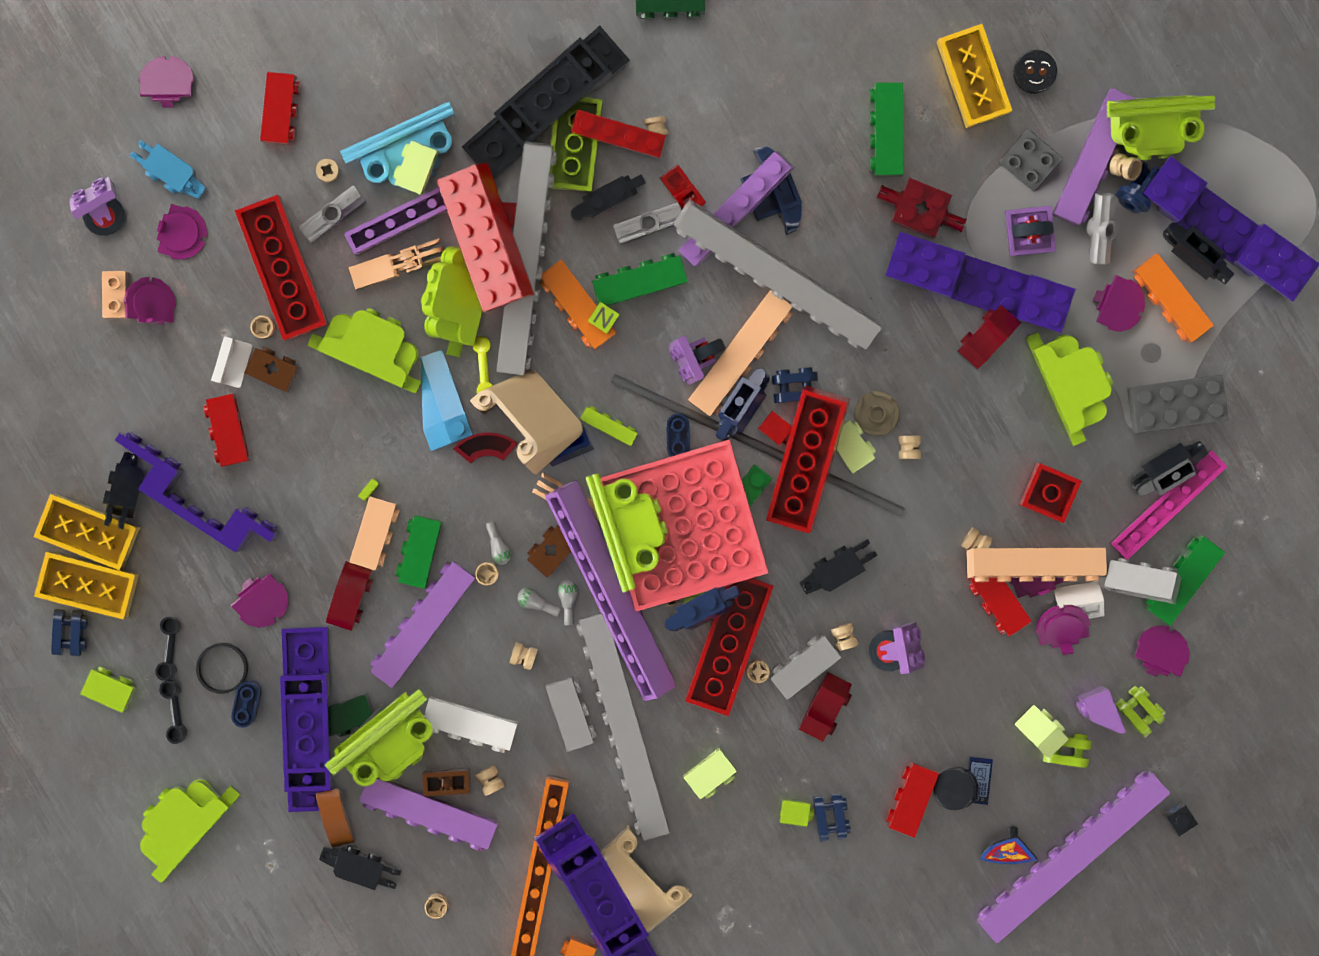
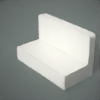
M224 336L211 381L241 388L253 345Z
M1098 581L1054 589L1057 606L1059 605V608H1064L1063 605H1074L1083 609L1089 619L1104 616V599Z

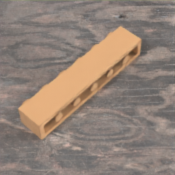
M770 290L688 401L709 417L712 413L717 415L724 406L721 401L726 395H731L737 386L735 382L738 378L746 377L752 369L748 365L753 359L758 361L765 351L763 345L767 340L772 342L779 333L776 328L781 321L785 324L793 313L790 311L792 308L791 304L784 299L777 298L772 294V290Z
M973 548L967 550V577L975 578V582H989V578H997V582H1010L1011 578H1019V582H1032L1033 578H1041L1042 582L1055 581V577H1063L1065 582L1077 581V577H1085V581H1099V577L1107 575L1106 548Z

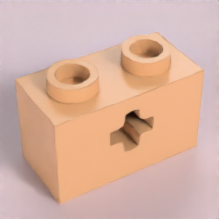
M102 271L103 318H125V303L123 301L125 292L130 286L129 272Z

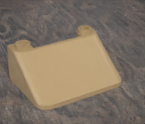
M527 370L524 375H516L479 392L470 400L483 415L497 404L521 431L526 439L518 445L517 455L534 475L538 474L580 437L583 431V425L538 372L534 370Z
M628 825L601 851V854L646 931L650 932L682 906L692 896V890L690 888L686 889L683 886H674L667 893H664L629 856L637 847V838L632 833V828Z

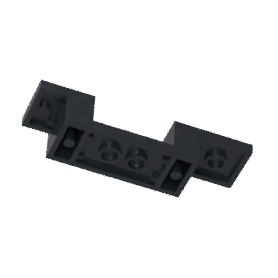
M599 25L584 40L581 37L577 39L493 113L496 117L468 140L462 148L476 164L488 163L495 180L523 156L526 141L539 142L544 137L542 135L544 131L592 89L597 91L628 64L630 59Z

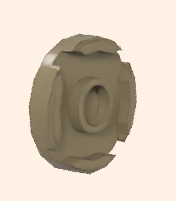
M872 391L863 395L858 400L854 410L855 421L862 431L870 436H883L890 433L896 427L900 417V409L897 402L891 395L883 391Z

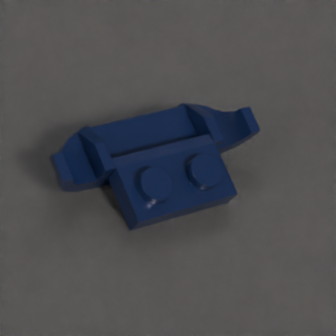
M761 146L754 149L753 152L757 155L762 165L773 154L774 150L767 146ZM791 173L753 210L757 221L776 214L779 215V218L782 217L786 235L798 230L802 215V201ZM750 174V175H748V176H745V177H742V178L740 179L741 182H742V184H743L752 174Z

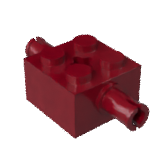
M912 178L907 180L901 193L881 185L879 189L881 192L877 194L876 198L891 203L896 208L891 223L930 239L936 237L939 227L942 225L959 232L963 231V225L967 219L952 214L947 209L952 194ZM923 203L927 212L924 211L922 214H919V209L916 208V205L919 206Z

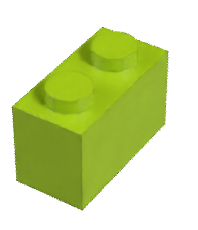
M99 666L98 669H91L80 694L116 711L125 712L137 687L132 684L133 680L122 675L119 678L111 675V670Z

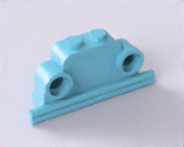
M450 102L444 103L341 150V155L346 164L359 158L364 169V175L369 181L382 183L389 179L393 186L400 187L395 185L396 179L393 178L398 165L402 166L405 158L402 157V152L406 143L410 145L411 141H416L440 151L430 178L437 175L436 171L441 167L439 155L448 153L452 147V137L447 131L443 120L455 115Z

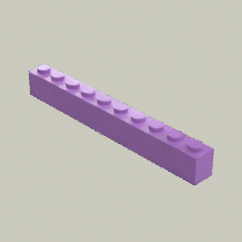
M578 481L564 484L545 495V498L643 700L657 699L676 687L672 673L665 664L663 655L653 639V634L643 618V613L641 610L636 612L630 590L622 592L603 530L595 519L594 512L584 496L582 487Z
M1143 771L1134 779L1135 783L1128 788L1126 786L1117 793L1118 798L1112 803L1110 801L1105 803L1099 809L1101 813L1095 818L1093 816L1089 817L1082 824L1083 828L1076 833L1074 831L1065 838L1066 843L1060 848L1058 846L1053 848L1047 854L1049 858L1043 863L1041 861L1037 862L1030 869L1031 873L1024 878L1022 876L1013 883L1014 888L1008 893L1006 891L1001 893L996 898L997 903L991 908L989 906L985 907L978 914V923L996 944L1170 795V792L1152 772L1148 771L1145 773Z

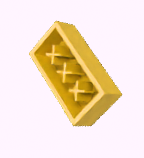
M983 24L937 40L936 43L966 129L1010 114L1013 111Z
M50 494L34 537L114 569L124 570L140 526L126 521L124 529H119V518L114 516L112 517L111 524L105 526L106 513L61 495Z
M48 551L45 552L34 597L124 620L129 616L139 574L126 570H117L107 565Z

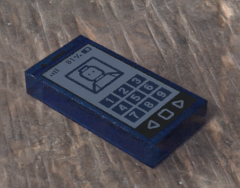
M969 756L968 770L974 774L979 786L978 796L973 802L975 804L988 805L993 759Z

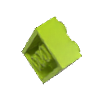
M592 406L590 408L586 407L580 420L629 446L633 444L638 434L636 429L630 426L628 428L624 427L623 422L617 419L615 421L611 420V416L604 412L601 415L598 413V409Z

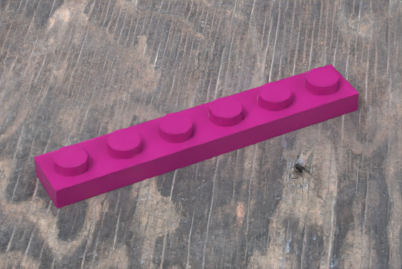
M1212 450L1196 464L1198 469L1196 475L1161 495L1110 543L1124 559L1128 560L1227 468L1225 463Z

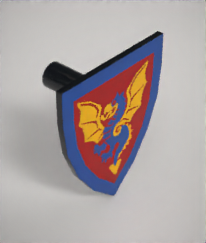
M1015 826L1009 827V838L993 842L982 852L979 860L998 864H1020L1038 859L1018 837V828Z

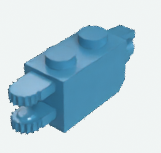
M139 140L137 143L139 147L150 152V155L146 160L136 152H131L129 156L142 164V167L147 170L145 174L154 181H157L158 178L166 183L164 187L174 194L179 191L182 194L187 193L197 199L201 198L206 187L195 178L196 173L193 167L159 144H156L153 149L142 140Z

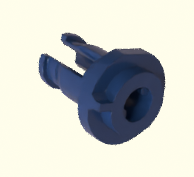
M1146 162L1142 164V171L1139 177L1131 181L1129 186H1120L1115 194L1119 199V203L1133 213L1148 212L1151 207L1148 198L1142 194L1160 169L1154 166L1150 170Z

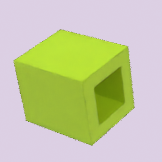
M782 798L779 821L784 824L808 827V821H813L814 808L810 807L809 801Z

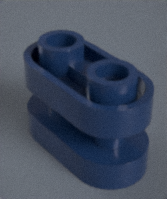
M812 367L800 368L799 373L790 374V370L776 371V375L772 376V384L780 385V393L773 394L774 403L799 401L802 391L789 392V384L802 383L803 388L806 386L812 387L811 382L818 381L817 371L813 372Z
M674 414L669 417L666 424L667 452L670 457L690 451L689 420L682 414Z
M54 610L51 641L52 655H63L64 649H70L71 656H81L82 652L86 651L87 640L83 638V630L87 629L88 616L84 615L83 611L73 610L72 617H66L65 610ZM65 626H71L70 640L65 639Z
M254 680L242 683L236 691L231 719L236 726L241 728L248 727L257 719L262 697V687Z
M841 793L831 794L832 801L824 802L823 796L813 797L820 842L829 841V834L837 833V838L840 840L847 839V834L851 833L850 822L845 820L844 811H848L846 797H841ZM833 810L835 824L827 825L825 811Z

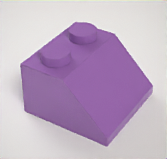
M1101 686L1077 696L1079 702L1076 703V707L1081 716L1083 715L1084 718L1120 734L1126 733L1109 689Z

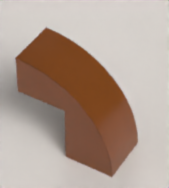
M336 788L316 793L322 822L332 848L355 842L351 821L345 813L341 791Z

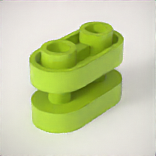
M1134 686L1128 691L1132 698L1127 703L1121 698L1115 703V706L1138 732L1146 738L1152 733L1148 726L1153 721L1157 725L1164 722L1166 719L1163 715L1166 712L1158 703L1153 705L1148 699L1150 694L1142 686L1139 688ZM1138 704L1147 713L1143 719L1133 710Z
M1075 733L1074 737L1066 736L1068 740L1062 745L1075 748L1074 756L1060 754L1061 747L1050 758L1045 754L1043 755L1044 762L1088 768L1089 758L1083 757L1084 749L1091 750L1092 740H1088V735Z

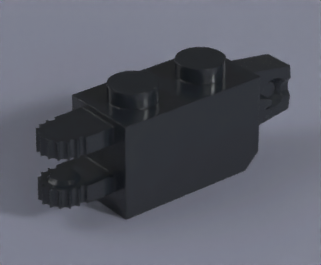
M642 174L633 179H630L629 175L621 176L583 196L584 202L576 205L571 210V218L579 221L591 215L595 219L634 198V195L638 194L636 188L646 183Z
M1171 222L1164 230L1163 238L1174 247L1171 252L1205 280L1210 277L1214 280L1218 279L1223 284H1227L1234 276V273L1226 266L1227 263L1224 261L1227 257L1225 252L1194 226L1187 231L1177 222Z
M1201 441L1186 447L1179 443L1142 465L1143 471L1131 479L1130 485L1135 488L1137 494L1141 497L1155 490L1161 496L1196 475L1198 471L1196 464L1208 455V452Z
M124 452L120 463L116 464L115 471L110 470L108 484H111L110 491L105 490L103 504H107L105 526L111 524L112 514L121 516L118 522L119 529H124L126 517L133 519L140 491L138 488L142 483L143 476L142 470L137 467L138 456L136 454Z
M866 539L854 547L846 548L843 545L833 552L835 556L827 560L826 557H823L814 563L815 568L811 569L812 573L799 582L806 595L819 589L831 592L866 571L863 564L875 558L877 553L875 551L870 552L859 560L855 552L866 548L870 544L869 540Z
M351 845L341 849L323 847L319 860L333 867L336 877L372 890H376L378 884L392 889L396 888L397 884L394 881L381 878L382 871H385L392 875H400L401 870L385 864L386 861L381 860L382 856L370 852L369 855L360 853L361 849Z

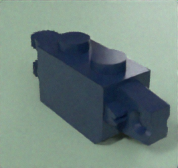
M756 369L748 380L742 377L719 412L721 420L718 424L721 427L716 433L718 439L726 441L729 440L732 434L743 433L767 396L764 390L768 386L770 377L764 369Z
M724 586L720 588L715 587L675 608L677 613L666 620L665 628L668 631L675 632L684 628L693 630L728 612L731 609L730 606L733 605L731 600L742 595L739 587L733 586L727 590Z

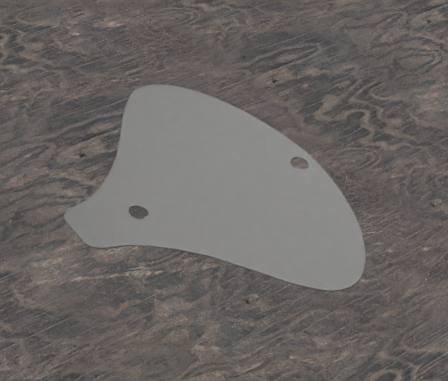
M1201 118L1205 128L1202 138L1197 142L1185 141L1183 150L1180 153L1172 154V157L1208 183L1205 186L1253 222L1258 225L1266 224L1299 248L1310 234L1317 212L1316 196L1306 175L1287 155L1252 134L1230 125ZM1091 119L1041 139L1062 156L1063 159L1034 192L1003 165L990 175L970 203L966 214L965 234L969 248L977 259L1026 275H1035L1076 289L1063 328L1083 347H1090L1095 352H1100L1104 360V364H1101L1105 373L1108 372L1113 381L1112 386L1119 397L1125 421L1133 430L1127 388L1194 379L1207 351L1221 330L1265 282L1255 275H1246L1225 259L1226 266L1234 273L1227 284H1223L1218 279L1214 280L1210 277L1205 280L1171 252L1174 247L1162 235L1164 230L1173 221L1157 211L1159 206L1149 200L1151 207L1148 212L1133 213L1124 208L1119 203L1117 197L1115 198L1114 220L1118 224V232L1111 243L1110 264H1094L1089 261L1091 236L1088 235L1087 225L1094 214V203L1091 201L1087 208L1090 213L1086 222H1081L1077 227L1053 216L1056 252L1009 257L1005 211L1051 206L1053 213L1095 119ZM1116 144L1115 147L1119 148L1117 153L1138 159V155L1127 153L1124 145ZM1152 155L1151 160H1141L1142 164L1146 162L1150 170L1154 166L1161 169L1168 158H1158V155ZM1110 159L1106 166L1109 169L1104 181H1099L1096 188L1100 190L1099 193L1116 194L1120 186H1129L1131 180L1125 179L1123 176L1119 177L1111 174ZM1158 253L1214 326L1191 343L1183 342L1175 332L1178 329L1173 323L1169 324L1161 314L1163 310L1158 304L1155 306L1147 296L1149 292L1143 286L1141 289L1144 293L1145 308L1144 312L1139 313V316H1141L1139 322L1126 331L1108 330L1107 326L1096 322L1100 311L1096 310L1098 302L1093 301L1096 291H1104L1106 284H1112L1115 275L1125 279H1132L1135 282L1133 279L1135 274L1132 271L1153 254ZM1149 343L1158 345L1161 350L1160 359L1152 364L1145 362L1141 356L1142 348ZM1179 427L1169 428V429H1162V430H1155V431L1175 430V429H1178Z

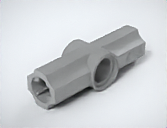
M353 185L331 203L326 204L322 210L300 225L299 228L310 243H312L334 225L339 224L347 215L366 201ZM331 208H335L338 211V217L335 220L327 219V211Z
M1095 193L1094 214L1087 225L1088 235L1091 236L1090 263L1110 264L1111 243L1118 232V224L1114 220L1115 194Z
M677 202L613 225L619 244L675 225L674 221L681 213V209ZM646 217H651L655 220V226L649 230L645 229L642 221Z

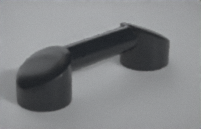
M172 616L165 617L160 622V629L166 634L164 662L157 665L155 674L162 681L170 680L176 673V666L173 663L175 636L180 631L181 625L178 619Z
M166 680L159 687L161 696L169 699L173 726L169 727L166 731V738L170 743L178 744L185 740L187 736V729L181 721L178 701L181 688L176 681Z

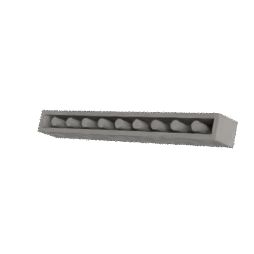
M528 141L524 144L513 235L534 295L504 306L496 372L524 375L526 369L530 370L532 356L528 355V347H533L534 333H530L531 324H536L537 311H534L533 307L534 302L539 301L540 288H536L537 279H541L543 266L539 265L540 256L544 257L546 243H542V235L547 234L549 220H544L545 211H550L551 197H547L548 188H553L554 174H550L551 165H556L557 151H553L554 145Z
M690 199L674 221L675 228H677L676 232L686 239L691 237L696 240L695 244L704 251L710 249L716 253L714 256L721 262L726 263L728 261L735 265L734 269L744 276L746 273L749 274L760 287L764 288L767 286L772 289V294L781 300L784 298L792 302L791 306L799 312L805 310L811 314L810 318L816 323L821 324L823 322L830 326L828 329L837 336L844 335L852 346L856 348L861 346L866 350L882 328L878 320Z
M602 613L579 620L580 624L576 625L579 637L585 638L587 646L583 647L586 660L591 659L593 668L589 669L592 681L598 683L599 690L596 691L599 704H604L606 712L602 713L605 726L610 725L612 734L608 735L611 747L616 748L618 756L615 757L618 771L623 769L625 778L621 779L624 792L629 791L631 800L627 801L630 813L636 814L638 822L634 823L637 837L642 835V839L645 841L669 834V827L615 640Z

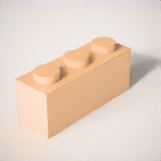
M373 496L369 497L350 563L373 570H378L379 566L383 567L386 554L383 553L385 544L390 545L393 536L390 528L392 522H397L400 510L396 509L398 504Z

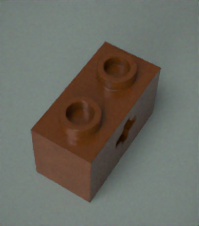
M264 346L261 350L255 348L244 373L288 393L300 369L295 366L296 361L286 356H283V359L275 357V351ZM276 362L275 367L279 370L270 374V369L267 367L269 364L273 365Z
M559 525L555 529L550 526L542 535L545 540L540 546L535 543L527 552L530 555L527 560L547 578L571 552ZM547 544L549 546L555 544L557 546L555 548L557 554H550L548 556L545 554L547 552L545 546Z
M470 768L427 770L422 773L424 796L470 794L471 792Z

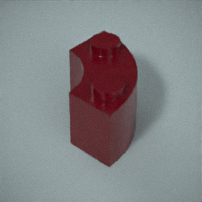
M1002 305L995 311L990 308L982 317L985 321L973 334L969 331L960 341L963 345L958 349V352L977 369L993 355L1021 324Z
M488 432L469 436L459 442L453 449L472 464L478 458L484 456H494L504 461L519 443L503 434Z
M345 561L330 604L326 623L352 631L355 623H360L363 610H360L365 592L369 593L373 584V579H370L372 569Z
M827 672L798 730L822 742L828 734L832 736L837 726V723L834 721L842 705L846 707L852 697V694L849 693L852 684Z

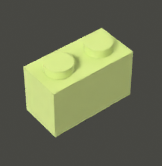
M411 141L410 145L406 143L402 152V157H405L402 166H397L393 176L396 179L395 185L418 194H424L440 151L416 141Z
M848 420L843 424L836 451L853 474L875 459L873 454L876 450L870 441L864 442L860 436L863 434V431L858 423L854 422L852 424Z
M1033 705L1015 725L1036 747L1050 758L1068 740L1063 734L1065 728L1056 719L1052 722L1053 717L1045 709L1040 711Z
M718 748L684 774L683 777L700 799L704 796L708 799L717 792L716 787L721 783L726 785L735 778L734 773L737 770L723 751Z

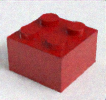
M1036 463L1019 505L1064 523L1082 481L1041 463Z

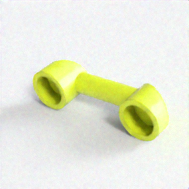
M485 336L477 337L473 346L474 351L478 353L480 384L477 387V394L494 386L489 382L487 353L491 349V342Z

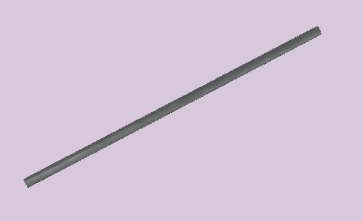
M614 374L611 380L613 384L678 414H682L717 432L721 427L718 424L719 422ZM738 432L730 437L783 461L785 452L746 434ZM829 473L828 483L899 516L903 515L904 507Z

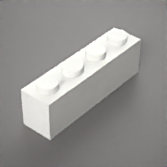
M434 697L429 698L424 714L432 725L433 733H439V730L448 732L447 736L450 738L461 740V737L470 739L469 743L477 746H483V743L492 745V750L504 753L505 750L510 751L518 722Z

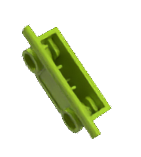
M1179 95L1108 101L1107 117H1111V137L1115 143L1124 145L1127 153L1138 155L1140 160H1151L1152 155H1158V158L1172 157V154L1180 153L1183 150L1185 141L1197 142L1202 138L1205 128L1200 118V110L1215 109V96Z
M449 246L442 252L441 262L435 263L429 270L427 275L428 283L421 302L422 311L428 316L424 323L427 335L432 338L449 340L446 354L460 358L463 344L474 346L482 307L461 248Z
M367 308L366 311L359 310L355 312L352 317L347 314H339L333 317L324 338L312 333L307 346L415 394L417 393L421 381L409 376L413 365L418 360L419 352L414 344L404 342L406 333L400 327V321L388 317L386 321L379 318V312Z
M1039 332L1025 337L1073 446L1086 441L1081 429L1101 421L1106 416L1107 408L1102 400L1110 396L1111 385H1113L1110 374L1108 372L1105 373L1101 364H1104V360L1100 352H1095L1090 347L1079 348L1077 340L1069 335H1060L1055 340L1043 344Z
M599 473L588 476L586 481L622 592L635 589L636 585L632 575L642 571H649L656 567L659 563L660 555L655 548L662 546L666 541V534H669L665 520L661 521L659 512H662L659 500L658 498L654 499L648 493L638 494V487L631 480L620 479L615 483L603 486Z
M420 689L411 696L407 692L402 694L334 749L335 756L325 764L332 775H335L342 768L346 767L352 774L354 781L361 786L373 784L377 777L382 781L398 779L404 773L406 767L410 764L415 765L422 759V754L424 753L423 742L427 741L432 735V725L419 709L428 700Z
M204 779L193 781L187 790L182 786H176L171 790L167 787L158 796L161 801L155 807L151 804L142 814L145 816L142 821V829L146 834L140 842V849L145 856L158 866L151 875L162 883L241 794L230 786L221 796Z

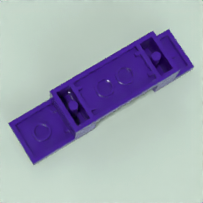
M1168 157L1142 195L1159 206L1157 211L1174 223L1177 222L1187 231L1194 226L1225 252L1227 256L1225 260L1248 276L1255 275L1293 302L1319 267V263L1266 224L1258 225L1206 188L1205 186L1208 183L1173 157Z
M899 232L885 276L987 311L990 308L995 311L1002 305L1021 322L1059 333L1062 332L1076 290L1075 288L1035 275H1026L965 255L966 253Z
M133 432L119 433L114 441L153 465L138 490L234 552L241 551L253 532L269 542L275 541L280 534L276 531L277 526L268 520H259L256 518L258 514L248 507L235 509L225 526L213 517L212 519L203 516L205 513L203 510L195 505H186L183 497L175 492L170 493L184 472L180 468L181 463L172 457L164 458L160 455L162 453L160 449L151 444L144 445L141 443L143 439Z
M328 627L282 628L283 675L280 676L284 792H288V812L319 811L316 793L334 789V775L325 766L330 760L328 697L331 695Z
M573 813L534 838L556 877L563 881L592 930L590 935L603 956H657L646 938L649 936L648 932L594 840L585 833Z

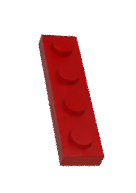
M581 110L576 111L571 129L573 134L655 158H660L666 135Z

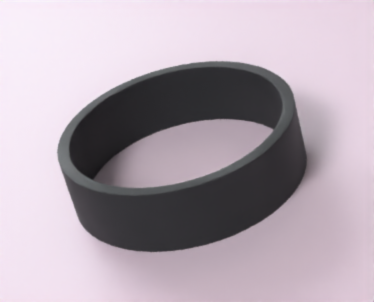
M216 643L207 647L200 654L196 663V674L199 682L204 688L217 694H225L236 690L245 681L248 673V663L244 653L238 647L229 643ZM213 647H229L235 650L243 661L244 673L242 679L232 689H214L204 681L201 675L200 665L202 658Z

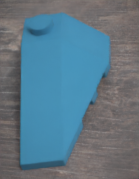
M443 350L421 357L423 431L430 450L433 451L474 435Z

